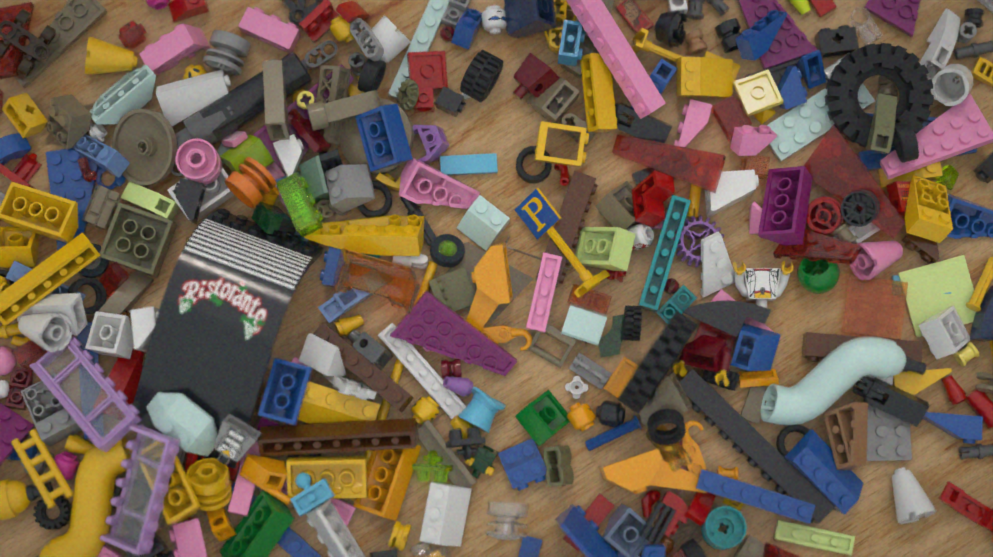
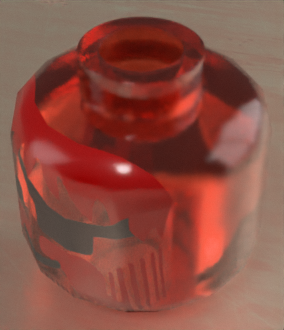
M130 21L119 29L120 34L117 35L125 48L134 49L146 41L144 34L147 31L141 23L137 25L135 21Z

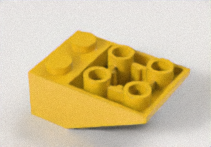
M914 175L911 177L904 217L906 233L941 243L953 230L945 185Z

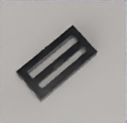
M657 501L639 536L654 544H659L676 510ZM661 507H663V510L661 511L659 517H658L657 520L655 521L654 526H653V528H652V530H651V532H650V534H649V536H648L647 533H648L650 527L652 526V524H653V522H654V520H655V518H656L658 512L660 511Z

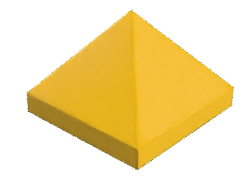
M770 108L753 116L762 125L775 115L776 112L773 108Z

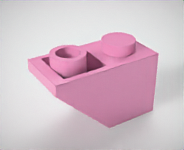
M749 125L734 127L730 149L738 156H756L776 138L777 134L767 125H760L759 127Z

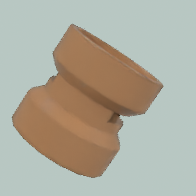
M696 30L684 36L686 43L689 44L690 55H695L708 49L706 42L702 39V30Z

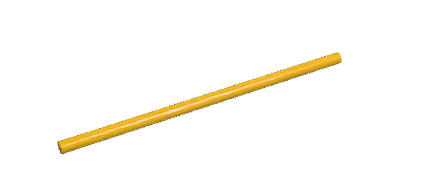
M429 261L416 302L425 291L429 292L430 290L429 280L434 278L438 266L435 262ZM396 358L390 376L397 384L404 365L398 358ZM384 398L376 420H386L391 404ZM372 450L365 451L364 456H366L367 465Z

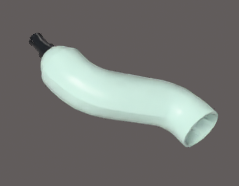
M872 336L854 338L831 351L796 385L785 387L770 384L763 395L760 410L761 419L764 422L777 425L803 424L825 412L864 376L871 375L887 378L895 376L901 371H910L923 375L926 371V364L911 360L893 340Z

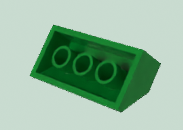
M262 490L251 505L248 517L244 516L234 529L236 535L228 538L220 549L222 557H268L286 529L291 525L294 516L286 505Z

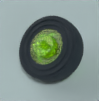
M443 234L436 237L430 247L432 260L437 265L446 268L458 265L465 253L463 242L451 234Z

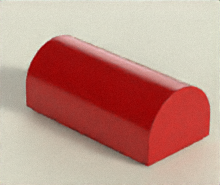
M975 388L966 396L965 402L977 416L983 417L984 425L990 429L993 427V402L985 392L978 391Z

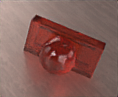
M117 262L112 263L99 280L106 290L107 298L111 297L129 277L127 271L121 268Z

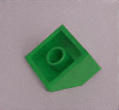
M549 390L528 404L515 416L538 446H541L570 422L567 418L568 413Z

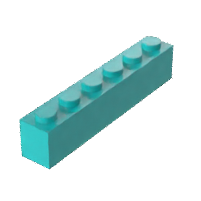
M672 195L638 303V306H641L643 309L653 312L658 311L691 202L689 199Z

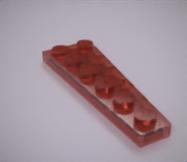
M618 134L612 153L676 177L681 181H686L712 193H716L726 159L725 155Z

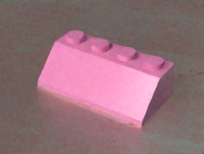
M199 518L171 526L168 534L170 542H174L175 550H173L174 557H207Z

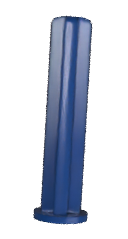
M635 415L634 419L587 440L585 445L591 451L638 428L642 430V427Z

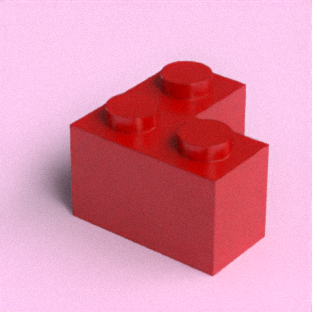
M654 170L632 189L636 222L654 228L665 219L663 202L675 193L672 176Z

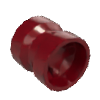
M454 359L453 361L441 360L442 379L446 376L462 378L460 359Z

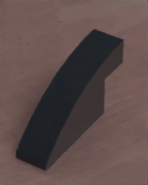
M713 301L689 307L683 313L737 337L746 317L765 324L771 310L747 302Z

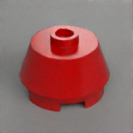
M819 197L808 205L806 222L811 230L821 235H828L841 227L844 218L842 217L841 205L838 201L830 197Z

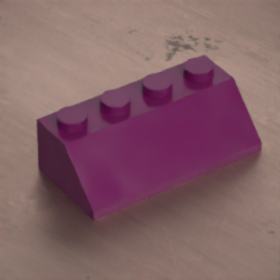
M805 166L769 169L759 225V237L782 245L803 244L813 179Z

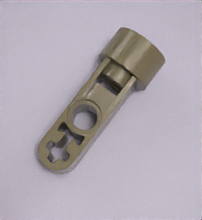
M377 90L324 104L322 101L306 105L313 131L327 128L329 123L352 118L381 106Z

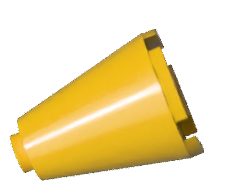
M88 37L85 74L132 71L133 67H137L138 56H134L133 51L94 37Z

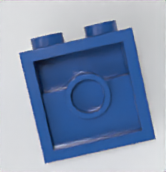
M533 439L498 453L513 489L517 488L520 491L529 487L528 483L533 480L538 483L546 479L547 468Z

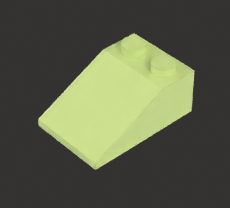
M583 227L582 231H580L575 256L583 266L613 271H627L635 233L620 227Z

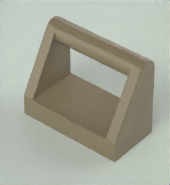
M547 323L545 334L568 346L562 359L535 345L542 333L539 331L536 332L528 350L561 368L577 340L561 334L560 330Z

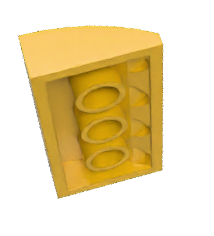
M366 456L288 457L286 461L287 491L290 498L304 491L295 482L296 476L302 472L310 475L311 486L322 479H326L335 495L331 499L367 498Z

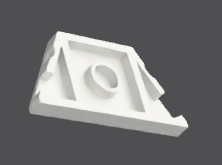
M323 375L324 378L333 384V388L338 389L340 393L355 395L362 400H367V398L375 399L377 392L365 383L346 376Z

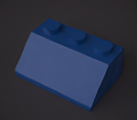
M398 104L383 105L355 116L370 172L413 160Z
M274 358L258 415L296 425L312 368Z

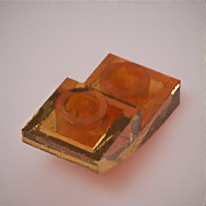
M573 284L567 303L606 315L612 296L596 290H590L578 298L574 291L579 285Z

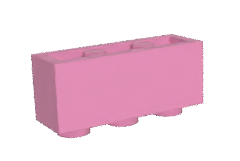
M247 7L238 26L242 33L287 53L293 52L301 36L298 26L291 22L287 24L281 22V19L275 15L268 16L257 7H254V9Z

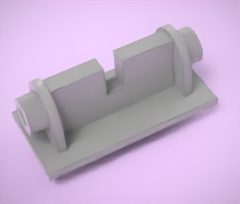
M580 352L569 367L570 370L599 389L603 388L612 374Z

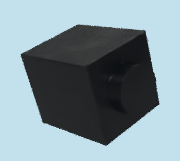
M443 87L435 105L436 108L456 117L458 112H463L466 103H464L463 95Z

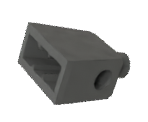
M353 330L348 336V339L353 342L352 347L380 370L393 357L386 348L365 331L360 334L357 330Z

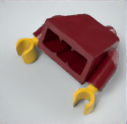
M701 335L692 342L685 344L679 358L680 363H676L673 366L674 373L685 377L687 375L685 365L714 372L720 370V373L715 376V380L719 386L720 381L724 379V385L727 387L729 380L726 372H729L731 352L730 348L727 347L725 337L722 335H717L716 337Z

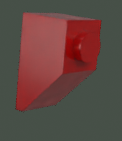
M173 0L168 4L173 22L210 12L206 0Z

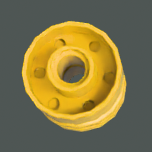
M205 458L189 467L187 478L200 504V510H217L230 502L233 492L226 464H222L216 458Z

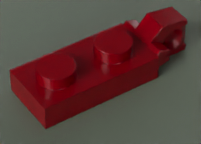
M297 109L290 110L288 122L294 126L298 135L309 144V148L315 153L327 152L331 146L318 130L313 131L309 119H304Z

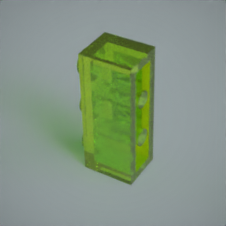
M296 172L276 182L296 231L302 237L323 228L321 223L323 217L320 211L314 207L316 201L312 193L309 194L306 189L309 185L305 177L301 178Z

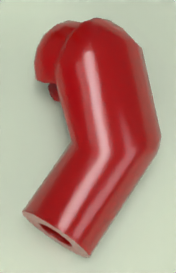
M555 164L554 169L560 171V184L567 186L570 177L568 166Z
M648 491L642 498L643 517H649L652 512L651 506L660 500L661 494L659 491Z

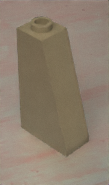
M276 59L263 61L265 124L270 141L289 140L283 62Z

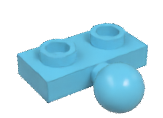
M302 472L296 476L295 482L304 491L291 498V501L299 516H303L335 495L326 479H322L311 486L310 475Z

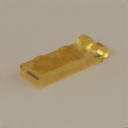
M663 424L656 428L661 431L667 430ZM648 430L646 431V437L656 449L659 448L660 454L669 463L674 472L683 465L688 466L692 464L690 455L679 442L670 445H659L650 439Z

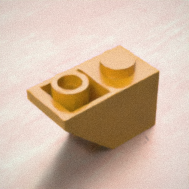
M247 454L241 467L242 473L264 488L281 491L287 477L285 462L282 460Z

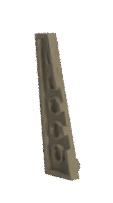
M67 0L65 7L56 14L54 21L50 24L56 30V35L48 46L50 49L48 60L45 62L35 61L33 69L24 78L17 73V68L25 58L24 55L10 73L24 88L107 13V10L97 0ZM44 49L40 57H44L47 54Z

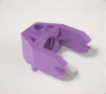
M435 125L413 126L414 135H420L426 150V155L418 160L426 164L437 161L441 153H444L449 147L443 128Z

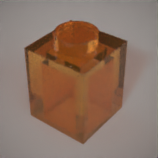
M759 155L746 156L745 159H741L740 170H755V175H758V179L765 180L768 176L770 157Z

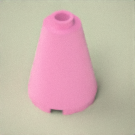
M897 241L854 244L848 253V258H851L852 261L850 268L859 279L871 280L899 260L903 255V248Z

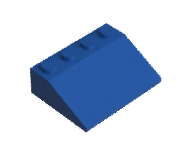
M571 504L555 519L563 531L587 557H625L618 550L614 551L610 547L611 544L603 536L601 537L597 532L600 528L593 520L588 522L585 519L586 513L579 505L575 507Z

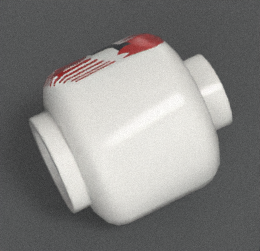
M640 223L627 229V231L635 233L633 250H640L652 244L654 232L648 225Z

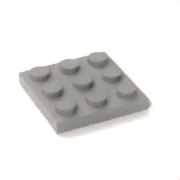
M868 404L867 461L912 460L910 424Z

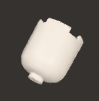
M384 15L372 28V31L384 48V54L380 60L388 63L411 41L399 30L395 31L397 27ZM370 36L365 38L364 44L368 42Z
M961 64L945 66L934 76L931 93L934 95L935 100H938L945 106L960 104L973 87L971 71Z

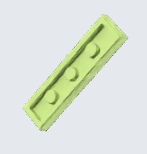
M777 520L774 539L852 556L855 536Z

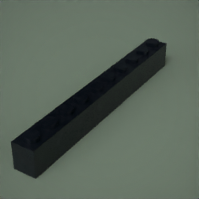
M693 369L687 373L680 381V384L693 406L692 409L696 413L701 412L705 416V422L711 427L715 426L719 430L718 434L727 441L729 439L734 444L732 446L733 449L739 454L743 453L748 458L746 461L753 468L757 466L762 471L761 476L768 482L771 480L776 485L775 489L780 494H786L789 497L814 504L815 508L810 523H820L835 506Z

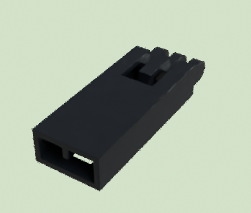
M615 103L617 129L661 149L663 148L672 125L650 115L640 119L634 108L623 103ZM623 112L635 117L632 124L627 123L629 117L623 116Z
M868 376L862 377V381L858 380L856 383L859 388L854 387L852 390L855 394L863 397V402L915 427L919 425L929 408L927 401L876 377L874 379ZM880 390L889 394V397L886 400L883 398V393L879 394L876 391Z

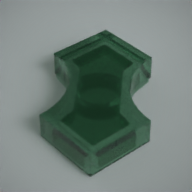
M624 314L613 316L610 331L600 338L598 344L600 358L620 354V345L623 340Z

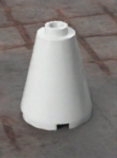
M60 313L24 315L18 324L19 331L49 352L63 350L69 344L72 337V332H70L72 323L67 316Z
M905 467L895 470V474L891 477L898 524L912 523L918 521L921 517L925 516L927 518L935 514L934 505L911 470H906Z

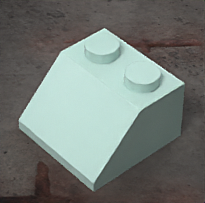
M479 195L465 213L457 229L487 251L510 223V218Z

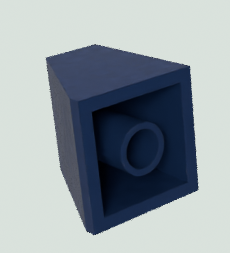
M504 0L508 35L521 38L557 28L553 0Z

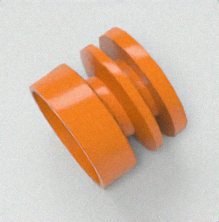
M247 157L243 161L244 164L238 166L242 174L233 171L224 182L241 202L254 209L263 199L260 192L268 194L270 189H273L277 183L262 164L251 157Z

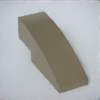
M135 271L112 294L98 312L125 315L128 310L134 307L154 280L146 274Z

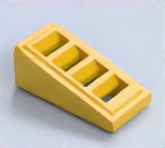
M979 57L971 70L974 79L993 87V63ZM981 67H984L983 72H979ZM988 70L991 71L989 77L986 76Z

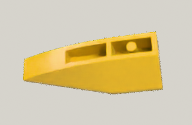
M394 214L390 216L309 224L304 233V238L326 246L362 254L420 256L423 247L425 219L424 216H399Z

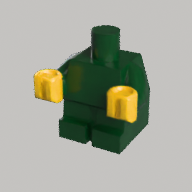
M483 443L479 445L477 453L474 456L471 455L470 460H465V463H468L474 469L471 475L475 478H479L481 473L492 476L495 470L492 463L498 451Z

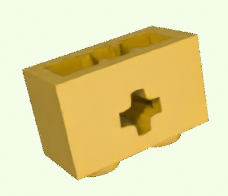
M27 92L8 98L2 108L23 139L41 133L47 125V119Z

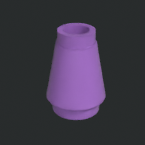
M446 376L443 381V387L464 397L471 394L473 382L469 378Z

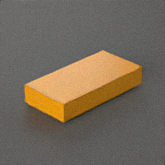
M624 356L603 389L618 399L638 368V365Z
M775 369L770 371L737 372L740 375L738 381L740 388L769 386L770 384L779 385V378Z

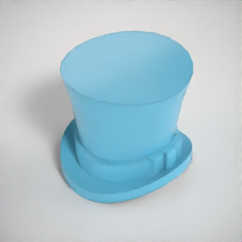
M474 386L471 390L473 394L472 400L458 416L489 434L496 412L504 410L506 405L491 398Z

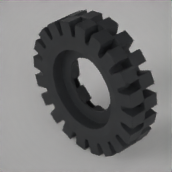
M874 43L847 54L834 67L831 72L832 76L828 79L826 85L825 105H828L829 111H827L829 119L833 120L835 129L839 133H843L845 139L852 143H857L859 146L867 147L873 116L865 113L860 107L858 91L866 79L875 75L890 78L898 87L899 103L896 107L895 127L910 124L915 134L921 130L923 122L928 120L931 113L929 107L933 105L934 95H931L933 83L932 79L928 80L926 74L929 72L925 65H920L918 62L920 59L914 53L909 54L906 52L907 49L899 45L895 47L889 43Z
M677 311L643 358L641 364L620 394L618 401L639 414L698 324Z

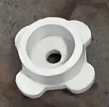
M91 123V130H89L91 137L96 140L99 139L103 143L105 141L103 137L107 135L106 129L102 125Z
M575 376L572 382L565 385V389L572 393L574 399H579L580 395L588 390V385L584 384L579 376Z

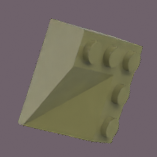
M118 203L99 257L157 278L177 224L172 220Z

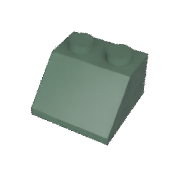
M315 156L300 164V171H297L299 182H303L304 189L301 190L304 201L307 200L309 205H312L320 200H330L325 170L320 157Z

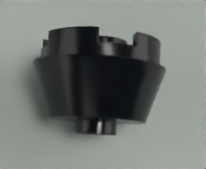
M678 10L661 13L655 24L656 39L670 48L678 47V44L682 45L686 35V31H684V22H687L686 14L680 13Z

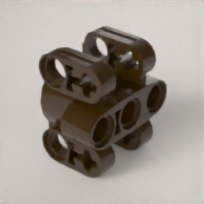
M22 8L14 22L3 21L0 23V37L2 38L0 40V62L5 53L10 50V46L25 55V58L17 68V73L26 78L33 69L35 61L45 62L50 56L48 46L54 39L56 30L47 25L37 38L24 29L32 14ZM4 27L12 28L8 35L2 33ZM27 38L30 43L27 46H22L19 44V40ZM44 49L47 54L44 57H40Z

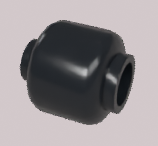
M605 400L601 406H597L596 417L599 418L601 425L617 427L625 420L626 410L620 402Z

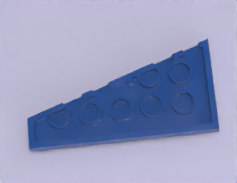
M73 148L46 152L50 193L78 203V229L75 233V238L82 232L85 233V228L88 224L82 221V217L95 189L98 165ZM56 240L57 251L67 243Z

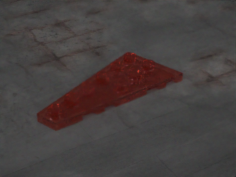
M833 124L804 166L812 176L813 181L841 201L858 189L872 191L879 199L880 211L871 223L894 239L905 225V220L884 194L885 192L879 187L859 156L850 147L848 141L842 136L838 127ZM860 205L858 206V209H860V210H863V209H864V208L861 207Z

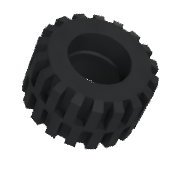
M485 50L478 52L464 74L460 91L479 102L484 101L501 74L503 60Z

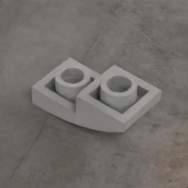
M449 0V4L441 18V23L455 29L456 24L468 8L471 0Z

